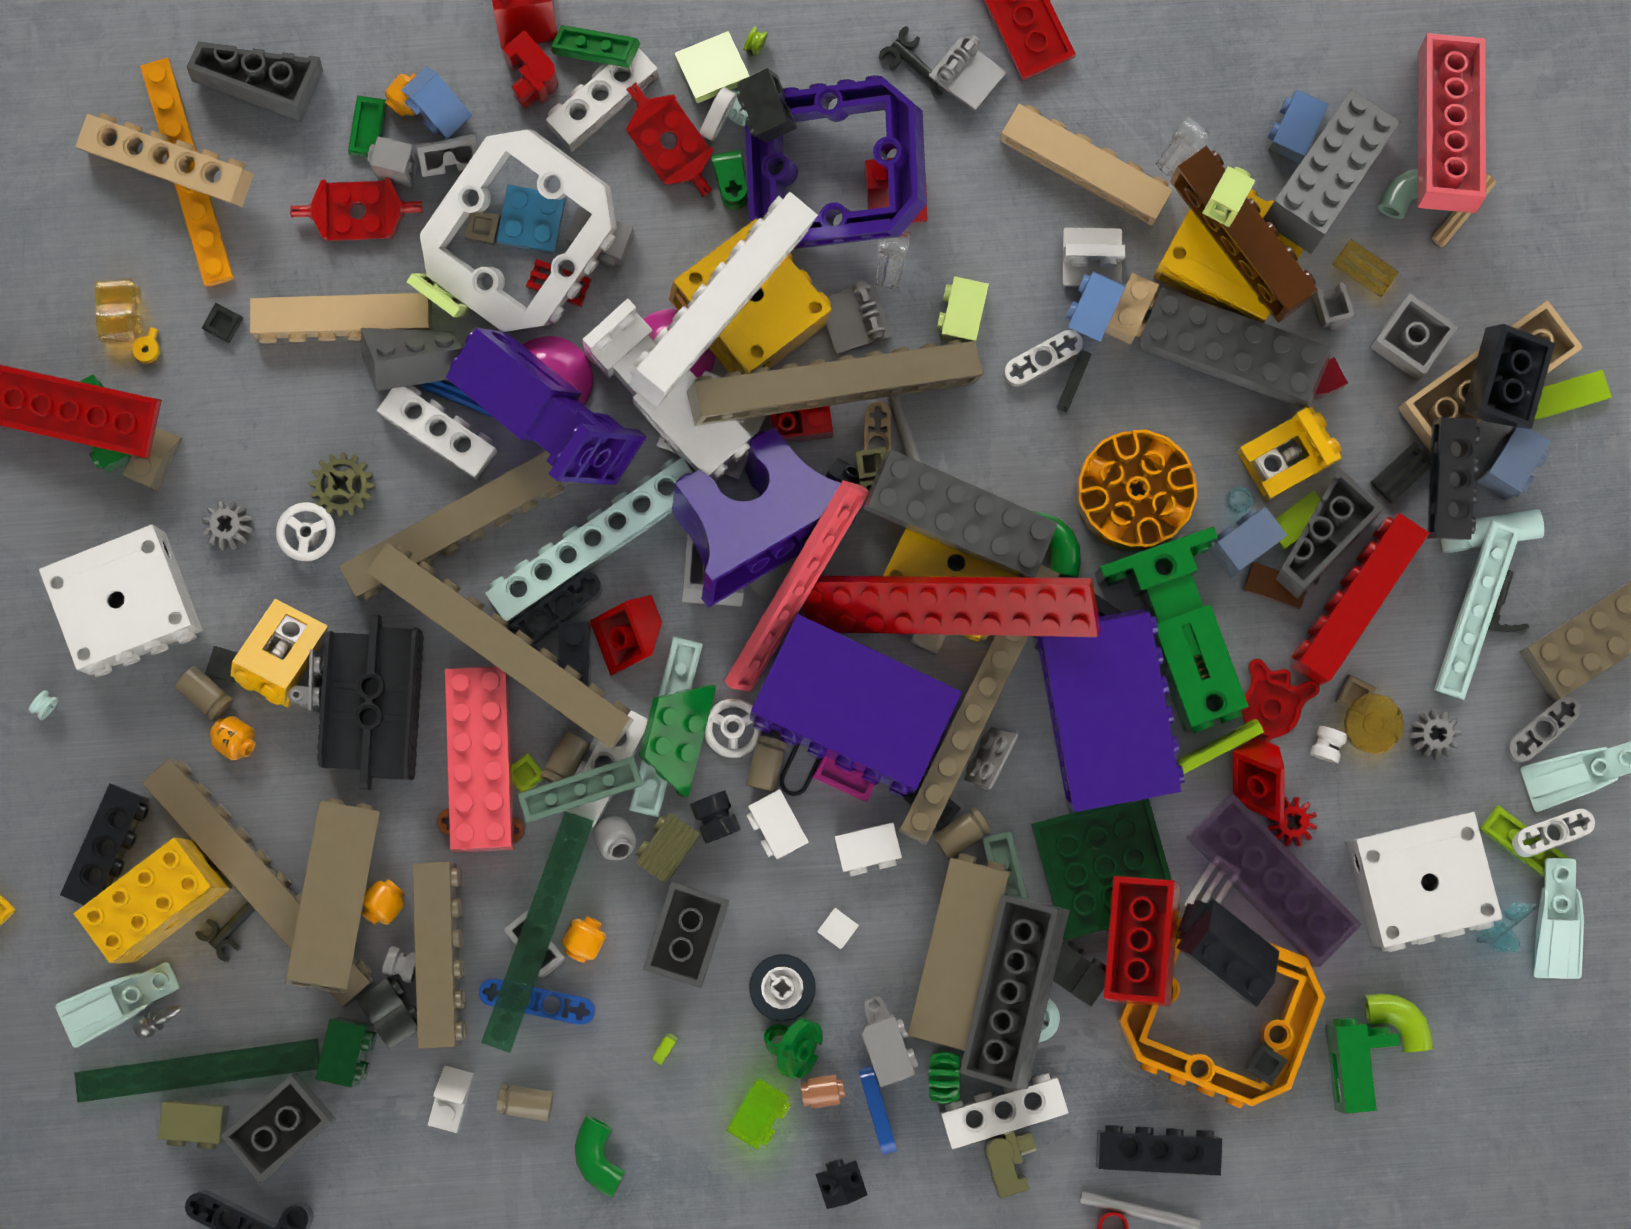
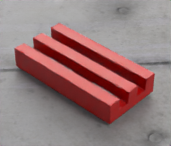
M536 259L526 287L538 292L542 285L535 283L536 279L546 281L549 275L541 273L540 269L551 272V264ZM562 268L563 273L568 277L574 273ZM584 276L579 282L584 284L583 288L581 287L578 292L580 294L579 298L572 300L568 298L566 302L582 308L592 279Z

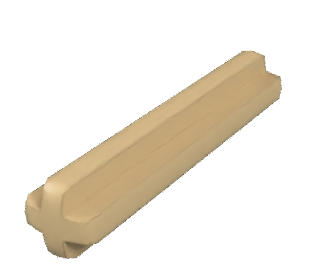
M1486 174L1487 196L1496 185L1495 179ZM1453 211L1431 237L1432 241L1439 247H1444L1472 213Z

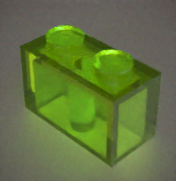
M758 1076L726 1131L757 1150L761 1144L767 1146L775 1133V1130L771 1128L776 1118L782 1120L791 1106L787 1102L789 1095Z

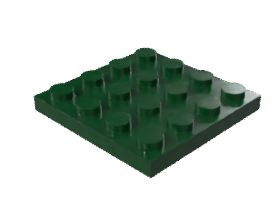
M1149 798L1073 812L1031 824L1053 906L1070 910L1063 941L1110 928L1114 876L1172 880Z

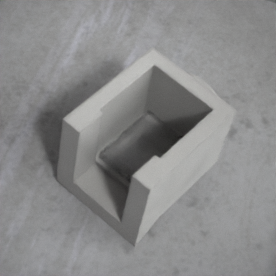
M1345 282L1339 283L1335 289L1324 292L1322 288L1317 289L1312 296L1321 328L1330 326L1331 331L1345 328L1348 326L1347 322L1355 316Z

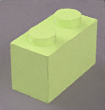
M1228 166L1202 213L1230 227L1256 180L1250 178L1251 175L1246 170L1239 167H1234L1233 169Z
M954 276L952 285L946 284L943 301L948 302L946 313L940 312L936 328L937 330H942L940 339L947 341L963 339L964 342L975 341L976 343L989 286L988 283Z

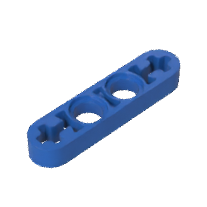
M501 979L485 980L479 988L480 1000L486 1005L577 1025L587 1024L595 1016L593 1002L585 997ZM492 983L497 984V990L507 992V986H511L512 989L508 995L509 1005L503 1004L505 997L496 996L493 1001L489 1000V995L485 993V989L491 988ZM518 990H526L530 993L531 1001L528 1006L519 1007L515 1004L514 995ZM549 996H555L560 1001V1009L554 1014L546 1012L543 1007L544 1000ZM565 998L572 1000L569 1006L579 1007L581 1002L586 1003L585 1008L590 1010V1014L583 1016L582 1020L577 1019V1013L568 1011V1018L563 1017L562 1014L566 1008Z

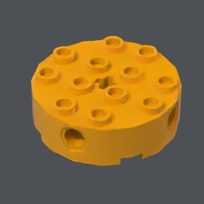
M1147 429L1122 431L1116 435L1114 434L1102 440L1083 462L1075 484L1077 509L1087 529L1104 544L1123 551H1145L1170 541L1186 524L1194 509L1198 496L1196 477L1191 467L1192 464L1186 452L1164 435ZM1138 485L1140 487V494L1134 496L1131 494V488Z

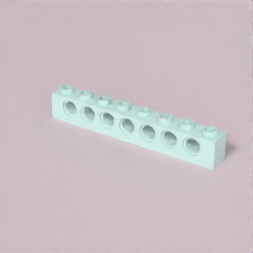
M675 458L670 459L660 467L661 472L653 478L650 475L642 478L636 483L637 489L629 494L626 492L619 494L611 501L613 504L605 511H602V509L596 510L586 518L588 522L582 527L578 528L576 525L562 534L563 540L555 545L552 542L545 545L537 552L539 554L537 558L531 562L527 559L513 568L515 573L504 579L502 576L489 584L490 590L485 594L500 616L508 621V625H510L576 576L587 572L671 514L674 492L670 495H662L658 491L659 486L666 481L672 482L675 485L676 481L684 474H693L683 458L677 461ZM645 498L651 502L650 508L646 512H638L634 509V504L638 499ZM622 515L626 518V524L621 529H613L610 527L612 517ZM591 532L601 534V541L596 546H589L585 543L586 536ZM573 549L577 552V557L572 563L561 561V554L564 550ZM541 566L552 568V575L549 579H537L536 573ZM525 583L527 585V592L523 597L518 598L512 595V588L515 584Z

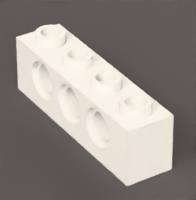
M639 48L630 68L615 65L600 66L592 74L593 79L585 86L583 84L577 86L570 93V99L563 105L561 103L555 105L549 111V117L546 119L549 129L572 153L633 100L628 91H626L628 87H632V84L636 82L641 91H643L659 77L658 68ZM619 72H628L630 74V78L624 82L617 81L615 76ZM602 90L608 93V97L603 101H597L593 98L597 91ZM576 110H584L586 112V116L581 120H575L571 117L572 113Z
M413 385L392 388L377 409L380 416L478 481L498 453L495 447H493L495 441L482 432L478 436L468 430L471 425L457 415L452 419L444 414L446 408L435 400L431 399L428 403L419 397L422 392ZM414 406L422 408V414L419 418H408L410 408ZM437 423H445L447 425L445 433L441 436L432 434V428ZM462 439H468L471 441L470 449L463 453L456 451L457 443Z
M631 710L628 716L634 721L625 732L627 740L625 744L615 746L614 749L609 748L594 737L589 747L592 754L588 762H581L575 775L595 769L596 763L601 757H609L612 762L635 756L643 740L648 719ZM613 796L564 812L595 828Z
M1049 1073L1033 1077V1083L1028 1085V1089L1014 1090L1003 1087V1093L993 1096L991 1091L980 1093L974 1096L975 1101L963 1105L962 1100H958L957 1102L946 1104V1110L941 1111L940 1114L951 1149L1068 1114L1058 1078H1050ZM1035 1092L1040 1097V1104L1035 1109H1028L1024 1105V1098L1028 1093ZM1006 1101L1011 1105V1113L1006 1118H999L995 1114V1107L999 1102ZM977 1110L982 1114V1122L977 1127H970L966 1123V1115L970 1111Z

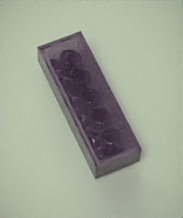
M1234 794L1227 795L1186 836L1191 844L1215 866L1302 956L1309 959L1313 967H1320L1362 925Z

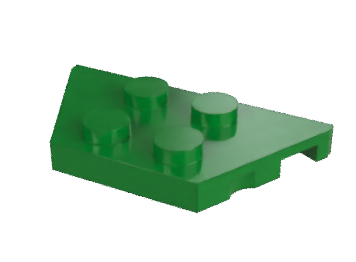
M705 684L699 688L685 689L674 694L653 697L639 757L647 765L652 766L656 774L676 789V793L682 797H689L716 690L715 685Z

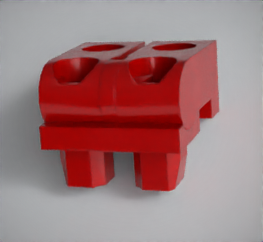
M523 30L502 48L507 66L513 72L519 69L521 78L511 88L514 91V98L526 110L536 100L541 105L548 101V95L553 94L558 87V79L552 60L529 34Z

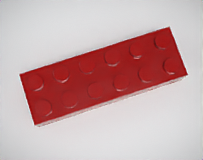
M1400 512L1392 518L1388 516L1378 524L1372 534L1376 537L1375 540L1362 548L1356 557L1359 564L1346 572L1339 583L1343 588L1341 591L1338 590L1330 596L1323 607L1327 612L1325 615H1321L1319 619L1316 618L1307 630L1310 637L1308 640L1305 639L1303 643L1300 642L1290 656L1294 659L1290 667L1310 681H1315L1319 687L1332 680L1429 535L1428 531Z

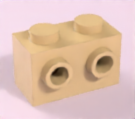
M1131 273L1105 333L1130 345L1135 336L1141 338L1148 322L1143 319L1147 310L1152 311L1159 295L1155 292L1159 284Z

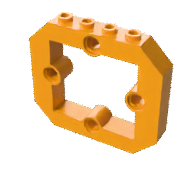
M1182 917L1178 918L1177 920L1174 965L1180 951L1176 947L1181 941L1180 939H1178L1180 934L1178 928L1182 920ZM1270 943L1280 951L1276 973L1294 980L1280 1019L1273 1018L1265 1021L1259 1030L1261 1042L1288 1060L1272 1086L1258 1077L1256 1081L1218 1067L1214 1065L1212 1059L1207 1055L1201 1053H1191L1188 1055L1148 1039L1147 1035L1159 1006L1123 1003L1117 1021L1134 1060L1142 1062L1140 1068L1157 1075L1158 1070L1169 1073L1168 1080L1183 1086L1186 1085L1187 1081L1197 1084L1196 1091L1214 1097L1215 1092L1227 1096L1225 1099L1226 1103L1241 1109L1244 1103L1254 1106L1290 1090L1325 1000V995L1309 959ZM1174 977L1172 983L1171 1003H1173L1180 994L1179 983ZM1279 1026L1283 1030V1038L1279 1042L1274 1043L1270 1039L1269 1033L1271 1028ZM1197 1060H1201L1205 1064V1072L1200 1077H1195L1191 1073V1065Z

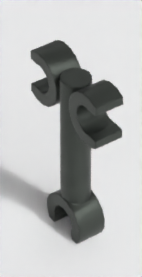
M907 26L903 27L898 34V39L891 46H887L880 51L879 59L883 60L885 56L892 55L895 60L890 64V69L893 71L899 66L900 59L902 58L931 84L932 94L936 98L941 99L943 93L937 88L938 84L928 77L932 69L910 51L919 45L920 38L917 36L913 41L907 42L904 36L909 32V28Z
M247 901L221 929L215 921L208 919L206 922L212 927L211 934L205 936L198 930L195 934L199 940L208 942L216 949V954L220 960L228 962L230 959L224 954L225 947L231 945L237 951L241 949L236 941L228 938L246 921L255 909Z

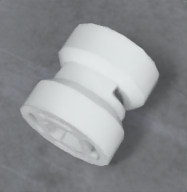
M1319 726L1316 734L1318 740L1312 746L1310 755L1326 762L1339 764L1341 758L1339 751L1341 746L1346 743L1348 735L1333 728Z

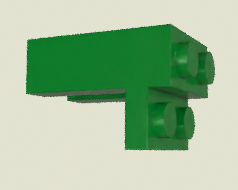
M1334 1018V1024L1325 1025L1335 1110L1345 1114L1377 1111L1370 1049L1400 1046L1399 1033L1390 1032L1389 1027H1367V1024L1358 1023L1357 1018Z

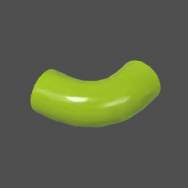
M1379 993L1364 996V1008L1368 1025L1391 1024L1395 1026L1402 1038L1403 1052H1420L1434 1049L1432 1033L1426 1016L1413 1002L1394 994Z

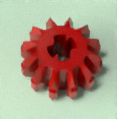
M1284 797L1283 822L1279 823L1266 817L1267 820L1274 821V825L1266 827L1267 832L1277 831L1272 838L1274 842H1278L1284 836V847H1289L1292 840L1296 847L1302 846L1301 837L1307 841L1312 839L1307 829H1317L1316 824L1309 823V819L1317 817L1316 812L1306 813L1310 807L1309 802H1305L1299 807V797H1293L1291 805L1287 797ZM1287 815L1288 817L1295 816L1297 818L1294 822L1297 826L1296 829L1295 827L1287 828L1286 825L1289 822L1286 819Z

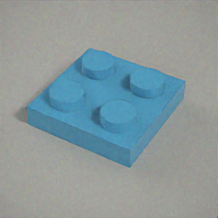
M508 184L497 243L555 254L566 197L560 200L547 199L537 189Z

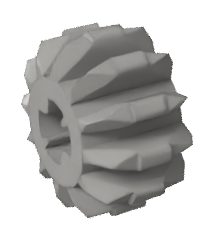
M230 500L227 508L224 502L218 501V511L211 507L207 509L208 513L212 515L211 519L207 517L202 518L204 524L210 525L202 530V534L210 536L208 540L210 545L214 546L218 543V548L221 551H225L228 543L232 550H237V540L246 544L248 541L243 537V534L253 533L252 528L245 526L251 523L253 518L250 515H245L247 508L243 505L237 508L236 502ZM226 520L232 526L230 531H227L224 525H222Z
M1431 709L1429 716L1424 712L1420 713L1418 716L1421 723L1418 721L1411 723V726L1418 730V732L1409 734V738H1418L1419 741L1413 745V749L1418 750L1423 747V758H1427L1431 752L1434 760H1440L1442 753L1446 757L1451 756L1452 750L1450 747L1458 748L1460 745L1453 737L1462 735L1461 730L1453 731L1452 728L1458 723V720L1453 719L1447 722L1449 712L1444 711L1439 716L1437 709ZM1431 729H1438L1441 735L1437 736L1440 740L1431 739L1430 734L1433 733V731H1430Z

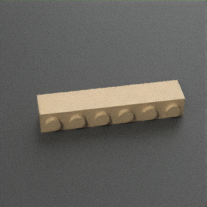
M1020 103L1017 105L1001 133L1000 142L1153 226L1173 190L1168 187L1169 184L1164 179L1157 176L1152 178L1146 175L1139 165L1133 162L1125 163L1121 161L1112 150L1105 147L1100 149L1091 144L1092 141L1087 136L1080 133L1075 135L1066 130L1067 127L1062 122L1056 119H1051L1050 121L1041 116V112L1031 105L1023 106Z
M422 293L250 298V333L255 339H259L261 343H275L277 338H288L290 342H305L306 338L318 337L319 341H335L336 337L348 336V340L359 341L361 340V328L432 330V301Z

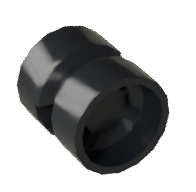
M726 790L690 804L695 819L702 821L699 829L705 844L741 830L735 814L728 811L732 805Z

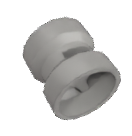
M391 946L383 964L382 975L388 977L400 975L402 981L411 984L416 975L415 953L411 952L405 956V953L400 948Z

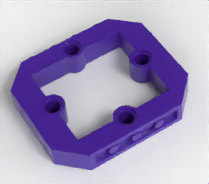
M878 75L868 76L865 78V81L858 82L850 79L839 80L837 85L830 86L816 83L811 84L809 89L802 90L795 87L783 88L786 104L790 107L795 122L827 118L832 122H840L852 114L885 110L886 137L876 142L873 155L877 163L888 170L890 207L850 211L837 202L828 203L822 208L807 234L794 249L900 237L927 204L923 111L885 78ZM837 98L836 106L829 110L830 102ZM746 125L749 219L751 221L756 218L757 220L759 218L763 220L774 200L778 196L782 199L785 198V187L790 186L797 179L798 167L792 159L784 155L783 135L765 143L758 137H753ZM892 149H896L895 157L887 160L888 153ZM784 163L782 172L776 175L777 167ZM842 214L841 222L834 226L835 217Z

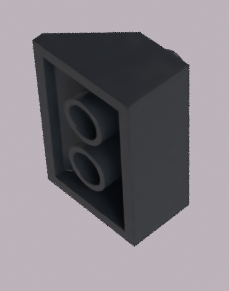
M1506 324L1486 327L1462 413L1490 423L1532 429L1555 343Z
M1212 898L1176 948L1240 999L1257 1007L1275 983L1280 951Z

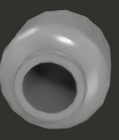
M606 817L598 822L593 830L594 842L605 859H625L635 848V834L629 822L623 817Z

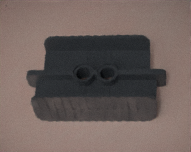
M371 614L369 634L327 631L323 656L319 742L317 745L319 767L324 769L360 770L359 786L362 790L371 789L372 778L414 779L417 757L416 748L418 744L417 732L419 728L422 652L424 648V636L421 629L382 627V617ZM371 679H376L379 683L378 691L373 695H367L365 684ZM369 709H374L377 713L376 721L372 725H365L363 714Z

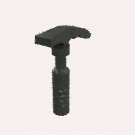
M1511 570L1507 571L1488 631L1516 632L1529 628L1528 624L1510 626L1499 623L1501 606L1505 604L1514 573Z

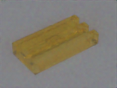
M1352 239L1349 240L1333 263V266L1380 298L1385 294L1399 271ZM1349 251H1353L1354 253L1368 261L1370 264H1372L1373 266L1387 274L1389 277L1387 278L1386 276H1384L1383 274H1381L1380 272L1366 264L1364 261H1362ZM1346 258L1361 270L1383 283L1382 287L1343 262V259Z

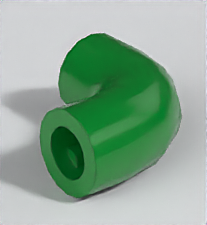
M1033 511L1058 522L1048 546L1051 551L1050 569L1059 573L1058 577L1079 578L1081 566L1080 545L1073 530L1060 518L1043 512Z
M586 1115L579 1128L574 1145L576 1164L582 1176L599 1192L612 1198L626 1173L622 1168L612 1164L605 1155V1145L613 1128L593 1116Z

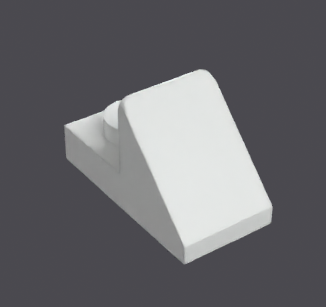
M444 1066L433 1094L435 1099L428 1126L458 1133L474 1073Z

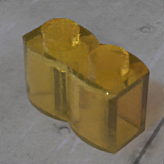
M132 279L95 281L98 340L102 343L136 341L139 338V333H143L142 316L137 315V304H141L142 301L140 286H136Z

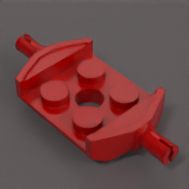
M636 82L632 84V87H628L626 91L637 103V109L625 129L664 185L687 181L689 183L693 182L703 198L712 191L701 173L713 152L712 147H709L676 101L674 94L649 99L645 97ZM671 133L676 137L677 143L673 149H665L661 145L660 138L662 134Z
M389 177L385 178V181L327 183L326 180H321L309 205H291L290 210L292 211H290L291 218L309 217L311 220H314L324 241L392 239L398 230L402 217H405V213H423V202H404V200H400ZM356 205L366 207V214L360 219H354L350 214L352 208Z

